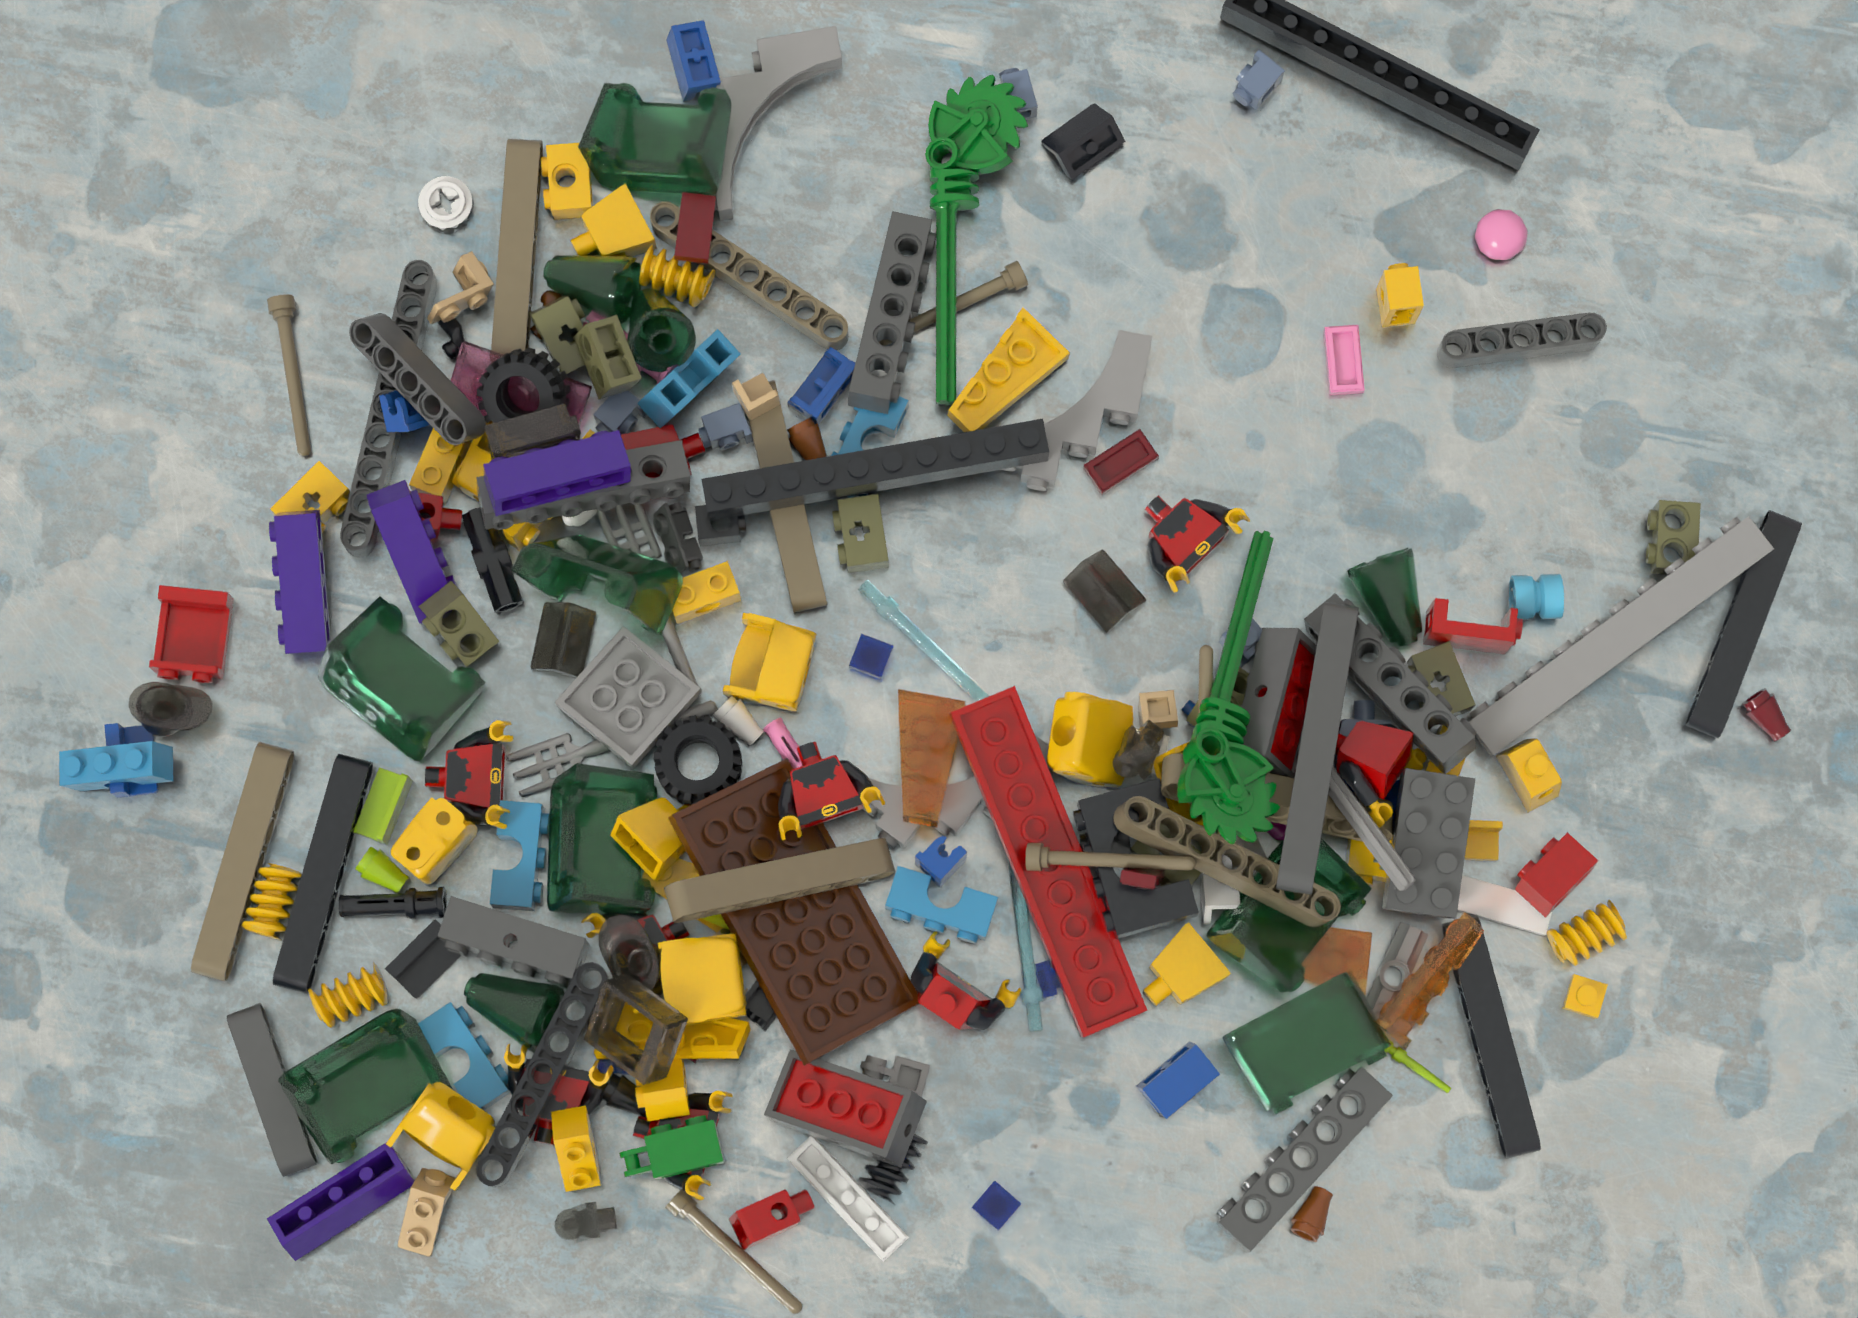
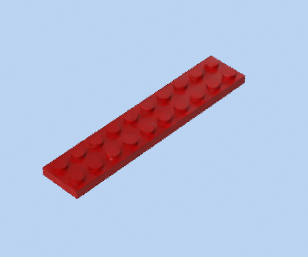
M1015 686L950 712V718L1081 1037L1089 1036L1147 1011L1119 939H1115L1113 931L1107 932L1102 912L1107 910L1102 898L1098 899L1092 881L1093 876L1089 866L1050 865L1049 868H1043L1042 871H1027L1026 848L1028 843H1043L1044 847H1050L1051 851H1083Z

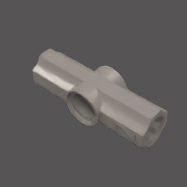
M1400 922L1382 965L1377 970L1376 978L1358 1019L1384 1031L1387 1030L1403 991L1410 982L1411 973L1429 934ZM1388 967H1396L1402 973V981L1398 986H1391L1385 981L1384 973Z

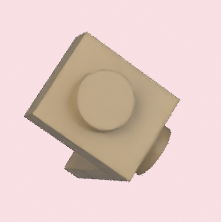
M472 251L460 257L452 272L464 291L436 303L427 317L430 324L440 320L444 323L451 321L459 315L460 311L469 307L471 310H474L487 302V295L494 283L488 276L485 265L478 261Z
M422 1167L410 1190L398 1240L399 1248L424 1256H431L443 1208L453 1191L450 1186L455 1177L446 1175L437 1169L429 1170Z

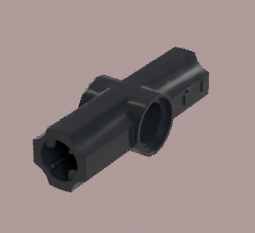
M481 507L469 510L462 515L463 523L473 547L471 553L480 578L484 579L495 613L514 609L523 604L518 584L512 572L514 567L504 539L501 540L497 529H485Z

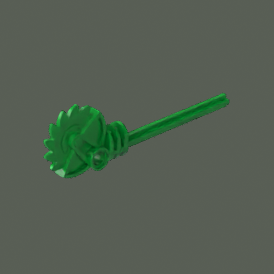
M994 75L983 78L976 86L973 78L968 77L964 81L959 95L954 89L950 88L946 96L947 105L934 101L929 115L928 126L932 142L926 148L925 156L926 161L930 165V181L934 183L930 186V193L935 195L930 199V208L936 211V404L952 405L956 400L957 211L978 208L979 198L973 195L978 193L979 186L973 183L978 181L979 175L996 172L1013 162L1007 154L1008 144L1018 149L1020 147V136L1016 128L1028 127L1027 120L1017 112V110L1025 107L1026 102L1020 97L1009 95L1014 90L1012 83H1001L994 86L996 81ZM952 153L950 160L941 164L942 158L946 154Z
M1265 530L1263 533L1255 531L1253 534L1209 698L1203 699L1200 703V713L1196 718L1197 724L1193 729L1190 742L1183 750L1185 766L1179 776L1177 788L1179 803L1192 802L1190 816L1197 818L1202 815L1203 825L1207 834L1211 836L1217 829L1225 841L1230 844L1235 843L1236 835L1247 842H1255L1257 840L1255 831L1266 832L1271 830L1273 825L1266 818L1274 815L1280 809L1277 803L1269 801L1276 791V783L1265 784V777L1274 769L1273 766L1260 753L1243 745V737L1247 733L1246 726L1251 718L1250 714L1244 708L1230 702L1274 539L1270 537L1271 533Z

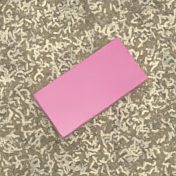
M1359 325L1324 327L1329 395L1364 393Z

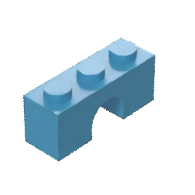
M717 329L637 404L661 428L740 356L741 353Z
M899 396L897 403L891 402L888 414L854 407V410L858 411L853 423L847 421L840 436V440L844 441L839 453L833 451L831 456L862 451L863 441L874 433H883L895 438L909 409V400ZM869 493L860 494L858 496H867Z
M154 741L59 751V786L69 789L90 791L110 788L109 783L132 782L144 785L173 781V747Z
M500 800V806L509 809L510 813L505 812L500 816L499 822L507 824L506 829L497 827V836L502 840H513L521 844L523 855L520 863L513 869H493L490 905L498 909L535 912V903L542 902L543 882H538L539 868L544 869L546 864L547 849L542 848L541 844L542 834H548L550 813H545V808L540 803Z
M901 866L897 867L885 904V909L891 911L890 917L910 923L911 918L924 921V928L943 933L946 928L958 932L957 938L976 944L978 939L985 941L998 897L964 887L962 897L955 906L947 909L939 908L933 905L928 897L927 892L931 882L930 875Z
M449 1002L415 1026L435 1056L440 1057L451 1049H462L467 1052L470 1059V1068L467 1074L453 1085L460 1095L482 1110H486L511 1093L507 1086L508 1074L501 1064L495 1067L489 1059L488 1055L493 1051L482 1035L475 1037L468 1027L474 1022L463 1006L456 1008L453 1003Z

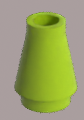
M373 847L368 849L355 870L361 873V878L388 888L396 894L409 878L381 849L377 851Z

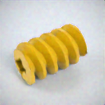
M652 244L648 248L640 267V285L646 287L652 281L653 291L658 292L664 287V294L667 297H671L677 291V301L684 302L689 297V305L691 307L698 306L708 294L716 270L713 269L707 276H703L704 265L700 264L695 271H691V262L689 261L679 266V260H674V256L669 261L666 260L667 250L664 248L657 256L653 255L654 244Z
M267 863L270 867L258 869V873L266 880L254 882V887L261 891L262 894L250 895V900L258 907L247 908L245 911L254 920L244 921L241 926L249 932L281 940L275 936V932H284L287 927L281 924L279 919L290 918V913L283 909V906L294 904V900L287 893L298 890V886L291 882L292 878H301L302 873L287 867Z
M1610 900L1607 902L1608 907L1602 903L1596 905V914L1588 909L1583 912V919L1578 916L1571 918V926L1565 922L1559 925V933L1555 929L1547 931L1551 947L1563 964L1564 960L1568 959L1574 966L1578 965L1576 955L1578 953L1588 960L1590 958L1589 947L1591 946L1598 953L1603 952L1601 945L1603 940L1613 947L1615 945L1614 934H1617L1623 941L1627 939L1623 919Z
M374 962L373 973L370 974L364 967H361L360 979L358 980L351 972L347 973L346 985L338 977L334 978V990H330L325 983L321 984V995L319 996L312 988L308 989L311 1002L319 1019L323 1020L330 1028L336 1024L335 1015L342 1022L348 1021V1010L354 1016H360L362 1014L361 1004L368 1011L375 1009L374 999L382 1006L388 1004L387 989L383 977Z

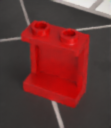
M159 585L158 600L161 602L154 660H150L149 668L158 673V678L178 680L179 675L192 676V681L199 683H212L213 678L223 679L234 598L228 592Z
M1435 598L1426 611L1423 645L1438 646L1450 641L1452 648L1505 655L1512 645L1515 646L1516 639L1521 638L1523 619L1517 618V608H1510L1501 620V627L1447 620L1448 599Z

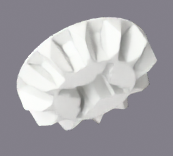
M441 176L432 179L422 188L418 198V207L422 217L429 225L438 227L441 230L452 227L457 228L464 220H468L471 208H473L472 196L468 187L461 180L450 176ZM440 192H443L448 200H455V202L451 203L452 214H448L443 207L437 208L441 204Z

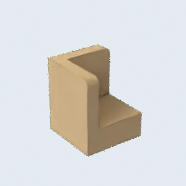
M764 373L742 384L739 380L732 382L733 392L750 421L780 405L779 395L776 390L772 389Z
M1174 690L1139 693L1138 716L1142 742L1149 741L1151 729L1178 727Z

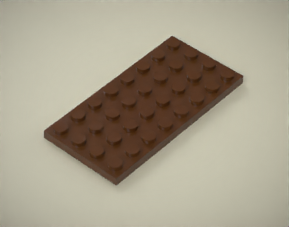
M787 758L672 814L668 818L699 876L836 848L823 823L801 830L802 836L798 838L796 831L789 830L785 833L786 840L781 839L778 802L782 785L787 779L791 778L790 771L793 770ZM858 885L721 914L731 934H736L738 947L804 1066L920 1004L917 991Z

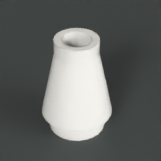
M732 695L713 714L718 721L725 724L727 730H731L735 736L745 741L749 746L764 732L742 700L739 699L737 701Z

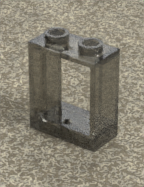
M566 404L484 426L491 460L497 457L510 458L522 455L527 450L533 448L545 449L557 446L560 442L569 439L581 440L579 436L581 431L576 415L569 416Z
M629 974L605 980L599 989V997L595 1009L588 1019V1028L584 1040L643 1085L667 1078L688 1018ZM625 1002L654 1022L644 1050L616 1031Z

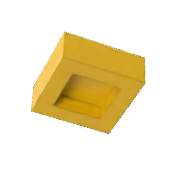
M1573 974L1562 1009L1597 1019L1608 984Z

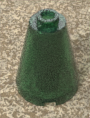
M556 255L544 267L543 277L550 289L563 296L567 295L571 300L577 299L580 305L604 318L617 315L620 324L626 322L634 310V308L629 307L632 296L638 298L641 290L639 283L641 264L635 262L637 258L631 256Z
M652 288L643 289L633 297L627 342L635 362L646 370L655 372L668 371L667 368L676 364L679 367L684 364L692 355L696 344L695 330L690 319L658 290Z
M1412 548L1397 550L1376 557L1375 560L1367 563L1362 562L1347 569L1349 579L1389 642L1397 641L1398 646L1401 647L1418 641L1417 634L1422 632V622Z
M479 973L476 977H471L464 989L467 1005L521 1046L523 1044L532 1053L536 1051L559 1006L560 996L563 997L565 994L564 989L556 985L487 973Z

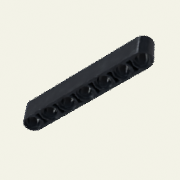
M1768 510L1759 530L1774 550L1742 573L1685 723L1686 726L1718 739L1721 736L1802 526L1801 522Z
M338 754L335 758L273 975V985L307 994L309 993L308 989L313 984L355 836L353 831L361 814L373 770V762L343 754Z
M1475 915L1443 923L1442 931L1502 1153L1508 1159L1540 1151L1539 1134L1481 922L1478 916Z
M588 962L581 965L568 986L477 1163L476 1174L483 1184L493 1188L501 1187L511 1178L608 989L609 976L599 964ZM589 971H598L602 978L599 986L593 989L584 987L583 978L585 974ZM574 1002H580L585 1006L584 1016L575 1021L568 1019L567 1008ZM557 1034H565L569 1038L568 1047L562 1052H554L550 1046L551 1039ZM544 1065L550 1066L553 1074L551 1080L546 1084L536 1083L534 1080L536 1069ZM526 1097L533 1098L536 1102L535 1111L529 1116H521L518 1112L519 1102ZM508 1129H515L519 1133V1143L513 1148H505L501 1142L503 1133ZM492 1161H499L503 1166L501 1177L494 1181L488 1180L485 1176L486 1166Z

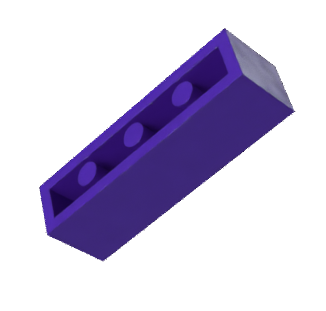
M619 430L612 432L600 431L589 438L577 441L569 439L560 442L557 446L545 449L533 448L527 450L522 455L510 458L497 457L489 463L483 464L484 481L495 516L631 482V465Z
M406 480L369 493L366 496L370 510L420 624L426 616L418 606L450 581L456 587L457 584L453 575L448 577L445 575L443 568L448 566L441 546L434 549L431 539L436 538L429 518L425 520L421 518L419 511L424 509L417 489L410 492Z
M320 510L278 512L274 515V521L269 522V536L271 542H276L277 556H272V571L274 577L279 576L280 590H275L276 610L282 611L283 624H278L279 645H285V654L328 651L331 647Z
M384 1143L268 1217L267 1221L282 1247L296 1261L412 1187L415 1180L393 1146L389 1147Z

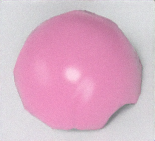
M1496 209L1484 215L1478 222L1475 240L1479 250L1488 258L1501 261L1509 260L1524 250L1528 231L1523 219L1511 210Z

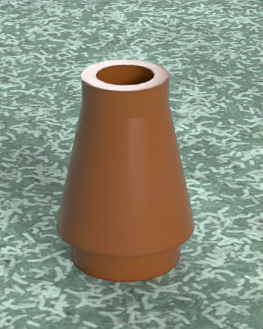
M808 418L787 429L790 435L789 441L804 460L827 457L819 425L814 424L812 418Z
M1314 1186L1310 1195L1291 1219L1293 1223L1291 1231L1305 1240L1317 1242L1319 1236L1324 1235L1329 1205L1333 1194L1324 1188Z

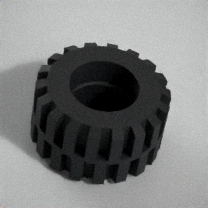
M520 348L506 353L486 368L487 372L482 374L479 380L482 386L477 388V396L482 397V401L477 404L479 411L485 409L487 413L484 416L485 422L489 423L492 421L495 424L493 427L495 432L500 433L504 430L506 431L505 437L513 439L519 436V440H527L531 436L533 438L540 436L565 414L563 410L568 407L570 402L566 395L571 390L570 384L565 385L563 381L568 377L566 372L559 373L557 370L560 363L556 359L550 362L547 360L549 354L544 351L536 354L533 348H527L524 351ZM512 376L525 377L536 386L540 397L539 406L536 411H524L511 401L508 393V384Z
M696 715L689 716V720L682 721L681 718L675 721L676 725L672 728L668 726L663 731L664 736L662 739H658L656 743L657 750L654 752L653 759L656 775L666 793L671 798H676L681 804H695L735 784L738 778L741 777L742 755L738 742L731 730H727L725 724L720 721H712V718L704 716L701 719L697 718ZM695 743H705L712 746L719 757V765L715 772L702 780L688 779L681 774L678 768V758L681 752L689 745Z

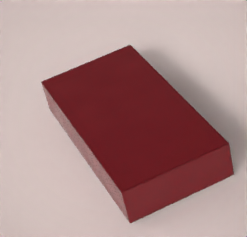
M682 192L674 260L708 264L716 196Z
M1138 429L1084 464L1083 469L1101 495L1158 460L1159 455L1142 430Z
M1123 868L1120 882L1124 885L1154 889L1164 880L1165 869Z

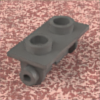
M680 502L669 506L668 503H664L653 514V525L657 535L661 536L663 541L665 561L672 568L674 576L678 577L687 568H689V571L701 568L703 556L696 537L683 538V534L693 531L686 508H682Z

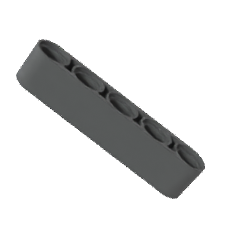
M1589 312L1458 329L1448 332L1443 337L1437 349V356L1444 366L1459 368L1589 351L1599 345L1606 333L1607 325L1601 315ZM1581 326L1593 327L1596 331V337H1586L1581 331ZM1547 331H1559L1562 334L1563 341H1552L1548 337ZM1522 334L1526 336L1530 342L1529 346L1522 347L1517 345L1514 341V335ZM1484 338L1492 340L1496 345V350L1487 351L1483 349L1480 340ZM1456 343L1462 348L1463 353L1461 355H1452L1448 352L1446 345Z
M378 313L357 319L351 323L349 336L354 346L445 441L452 445H459L479 438L484 434L486 422L482 413L389 316Z
M258 1003L227 1015V1022L281 1175L285 1177L317 1165L312 1143L262 1004Z

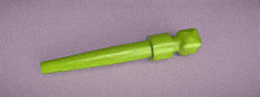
M1384 1038L1380 1041L1378 1049L1385 1054H1391L1393 1060L1399 1064L1402 1062L1448 1093L1451 1090V1087L1409 1057L1405 1050L1399 1046L1396 1048L1391 1040Z

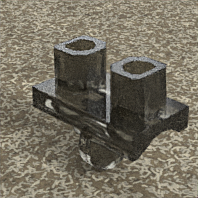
M1147 720L1139 730L1131 725L1125 731L1121 748L1113 758V768L1116 773L1126 778L1135 777L1139 774L1145 780L1152 772L1155 757L1160 751L1158 742L1163 738L1164 731L1151 720Z
M588 1202L563 1210L555 1219V1231L559 1237L565 1240L575 1239V1243L600 1238V1233L617 1229L614 1207L597 1209L596 1202Z

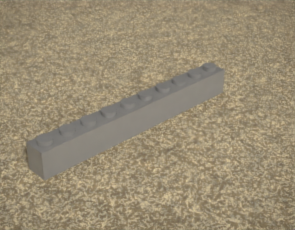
M1737 516L1720 528L1723 535L1712 542L1709 537L1692 549L1696 555L1687 562L1679 558L1664 569L1668 574L1658 583L1653 578L1636 590L1640 596L1630 604L1626 599H1623L1609 610V613L1612 615L1611 618L1602 624L1596 619L1580 631L1584 637L1573 645L1570 640L1566 641L1553 651L1556 658L1547 665L1541 660L1525 672L1528 679L1517 686L1512 681L1497 692L1500 699L1489 706L1485 701L1471 711L1469 714L1473 719L1469 723L1476 732L1475 737L1490 757H1493L1774 550L1749 516L1742 521Z

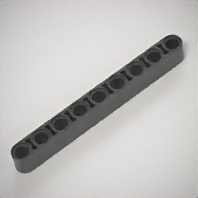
M414 260L409 262L404 268L392 320L422 350L429 323L427 317L432 310L436 294L437 279L432 267L426 261ZM419 273L429 275L428 280L422 285L412 283L413 277ZM411 305L421 307L419 314L415 317L404 315L405 310ZM380 372L340 532L343 546L354 557L368 556L376 545L379 528L371 511L367 513L358 512V505L361 501L367 499V494L390 486L402 432H387L384 417L381 413L382 407L379 395L397 389ZM378 435H389L390 440L386 446L381 448L373 446V441ZM370 468H382V473L378 479H365V474ZM357 532L366 534L365 542L362 545H350V538L353 534Z
M1324 601L1276 889L1312 895L1359 607Z

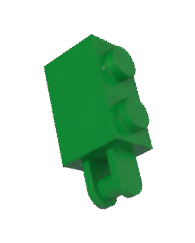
M706 1115L685 1120V1127L672 1129L671 1124H665L651 1128L652 1135L644 1136L646 1146L619 1153L620 1158H624L627 1168L624 1176L631 1177L652 1172L653 1178L659 1180L724 1164L725 1161L714 1119L707 1121ZM648 1152L650 1165L641 1167L638 1155Z

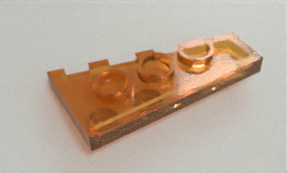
M898 689L903 821L938 828L959 738L949 713L966 706V701Z

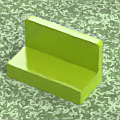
M379 767L353 832L388 845L413 780L406 774L401 773L399 775Z

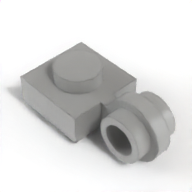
M867 1055L865 1062L861 1061L860 1068L863 1069L862 1074L882 1080L883 1075L890 1076L888 1083L912 1090L922 1097L930 1065L895 1056L892 1069L886 1068V1060Z

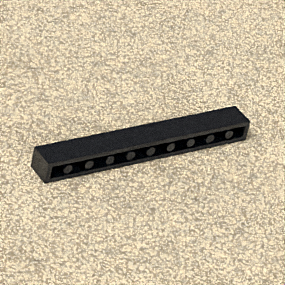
M1226 0L1223 4L1220 19L1517 170L1520 169L1540 129L1286 0Z
M1043 419L714 476L701 480L709 521L1046 462L1049 457V447Z

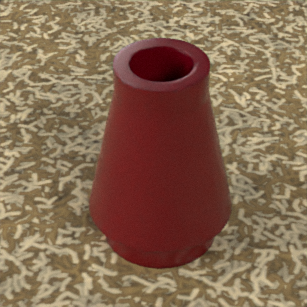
M1766 688L1756 692L1743 703L1746 708L1745 714L1762 728L1774 742L1791 731L1774 693L1769 694Z

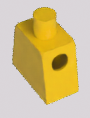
M626 184L620 186L584 212L581 217L587 232L570 240L579 258L597 250L604 264H610L646 253L652 244H654V249L657 248L655 238Z
M1525 739L1496 755L1527 813L1559 796L1562 785L1561 778L1538 739Z
M660 797L620 814L610 836L656 881L686 851L668 818L672 814L690 806V804H684L676 809L666 798Z
M1188 922L1149 966L1157 979L1144 988L1143 992L1155 1006L1170 994L1181 1005L1224 981L1230 976L1231 972Z

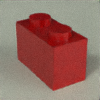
M1568 832L1559 841L1553 837L1540 851L1543 857L1537 863L1530 860L1517 874L1521 880L1515 890L1545 918L1592 872L1599 861Z

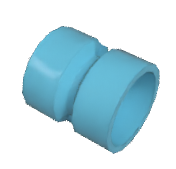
M1541 574L1536 582L1532 576H1511L1509 581V608H1517V618L1523 620L1533 618L1536 612L1542 619H1561L1564 613V586L1561 575Z

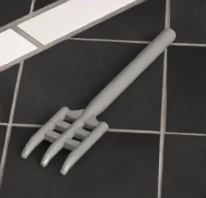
M616 505L622 528L612 531L604 511L598 510L603 532L618 569L624 570L629 566L639 571L642 585L676 669L698 686L655 578L648 567L651 558L660 557L662 553L642 505H634L639 522L631 525L622 506ZM643 529L645 536L636 539L633 532ZM625 535L628 542L618 545L616 538ZM649 543L651 550L641 553L639 546ZM631 549L633 556L624 559L622 552Z
M710 700L690 707L679 719L682 718V721L689 720V716L696 715L697 718L709 716L717 711V704ZM566 733L507 755V759L512 760L532 754L535 756L537 764L513 773L514 778L538 772L541 773L543 782L519 791V795L523 796L538 793L583 777L584 772L579 768L583 758L606 752L609 749L598 740L578 747L570 742L571 735ZM564 744L566 754L559 756L556 746ZM549 749L552 759L544 761L541 751ZM570 761L573 771L565 774L562 764ZM555 767L558 777L550 779L547 769Z

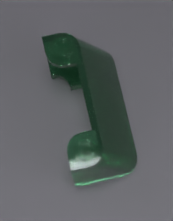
M604 83L578 148L596 180L609 189L616 190L626 184L629 191L670 194L686 192L714 195L718 191L723 175L732 108L731 99L726 89L710 88L700 92L698 97L699 105L643 102L636 89L630 84Z
M578 534L527 545L519 553L512 569L514 573L543 595L560 602L563 597L562 593L566 590L575 588L582 591L588 575L607 581L604 593L608 602L626 610L642 623L641 627L658 635L663 633L683 584L681 573L669 563Z
M380 596L326 646L318 670V678L328 692L406 756L415 761H421L431 752L482 692L485 681L472 668L459 666L451 672L402 632V612L396 605L388 603Z
M576 763L556 777L550 792L547 906L550 912L645 913L651 909L655 900L654 887L651 886L648 879L641 878V867L610 834L620 814L657 799L654 774Z
M1321 838L1314 883L1337 895L1341 908L1336 918L1320 927H1310L1239 892L1240 905L1236 909H1225L1210 927L1206 937L1217 948L1279 992H1293L1305 980L1303 976L1305 967L1301 964L1338 917L1347 914L1353 916L1366 904L1364 898L1372 888ZM1284 841L1267 857L1268 860L1280 865ZM1256 871L1253 878L1258 884L1263 885V877ZM1284 890L1286 897L1293 900V892ZM1315 901V910L1318 914L1324 916V907Z
M1346 971L1222 1037L1264 1110L1267 1112L1272 1109L1275 1115L1293 1106L1294 1104L1291 1100L1293 1097L1355 1064L1366 1060L1369 1066L1387 1057L1384 1050L1391 1047L1385 1032L1352 971Z
M398 1008L380 1014L292 1067L278 1079L285 1095L325 1159L331 1165L335 1162L342 1163L350 1159L355 1154L354 1149L358 1145L356 1138L412 1105L419 1098L428 1083L441 1082L453 1089L416 1019Z

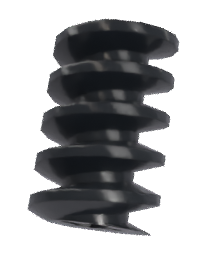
M914 1134L902 1167L873 1158L877 1166L865 1165L864 1167L871 1177H859L858 1183L867 1191L894 1204L889 1195L902 1194V1191L895 1184L896 1181L907 1183L909 1180L902 1170H914L915 1168L908 1159L909 1156L921 1157L922 1154L915 1145H927L928 1141Z

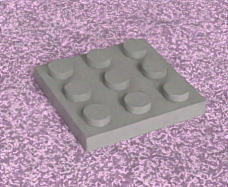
M623 626L560 695L555 704L634 769L656 745L658 739L664 736L663 731L668 726L670 728L673 726L675 721L699 697L702 690Z

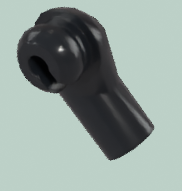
M456 318L445 323L442 320L438 321V324L450 339L449 342L444 343L442 346L444 353L451 360L455 359L459 354L462 356L465 353L466 344L461 324Z

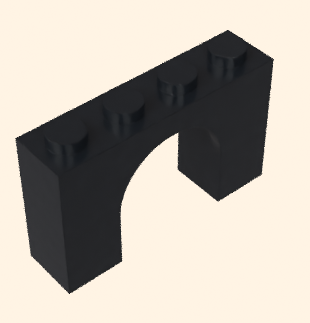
M1160 778L1078 800V810L1073 811V816L1078 832L1084 830L1088 843L1082 845L1083 851L1110 853L1112 842L1121 833L1114 824V812L1120 805L1134 796L1145 797L1168 809L1166 798L1161 793ZM1129 808L1128 814L1134 822L1139 823V814L1136 810ZM1095 867L1097 877L1092 878L1094 890L1098 899L1104 897L1107 911L1102 912L1103 921L1107 932H1114L1115 939L1194 918L1199 913L1189 879L1154 889H1137L1122 884L1113 867Z

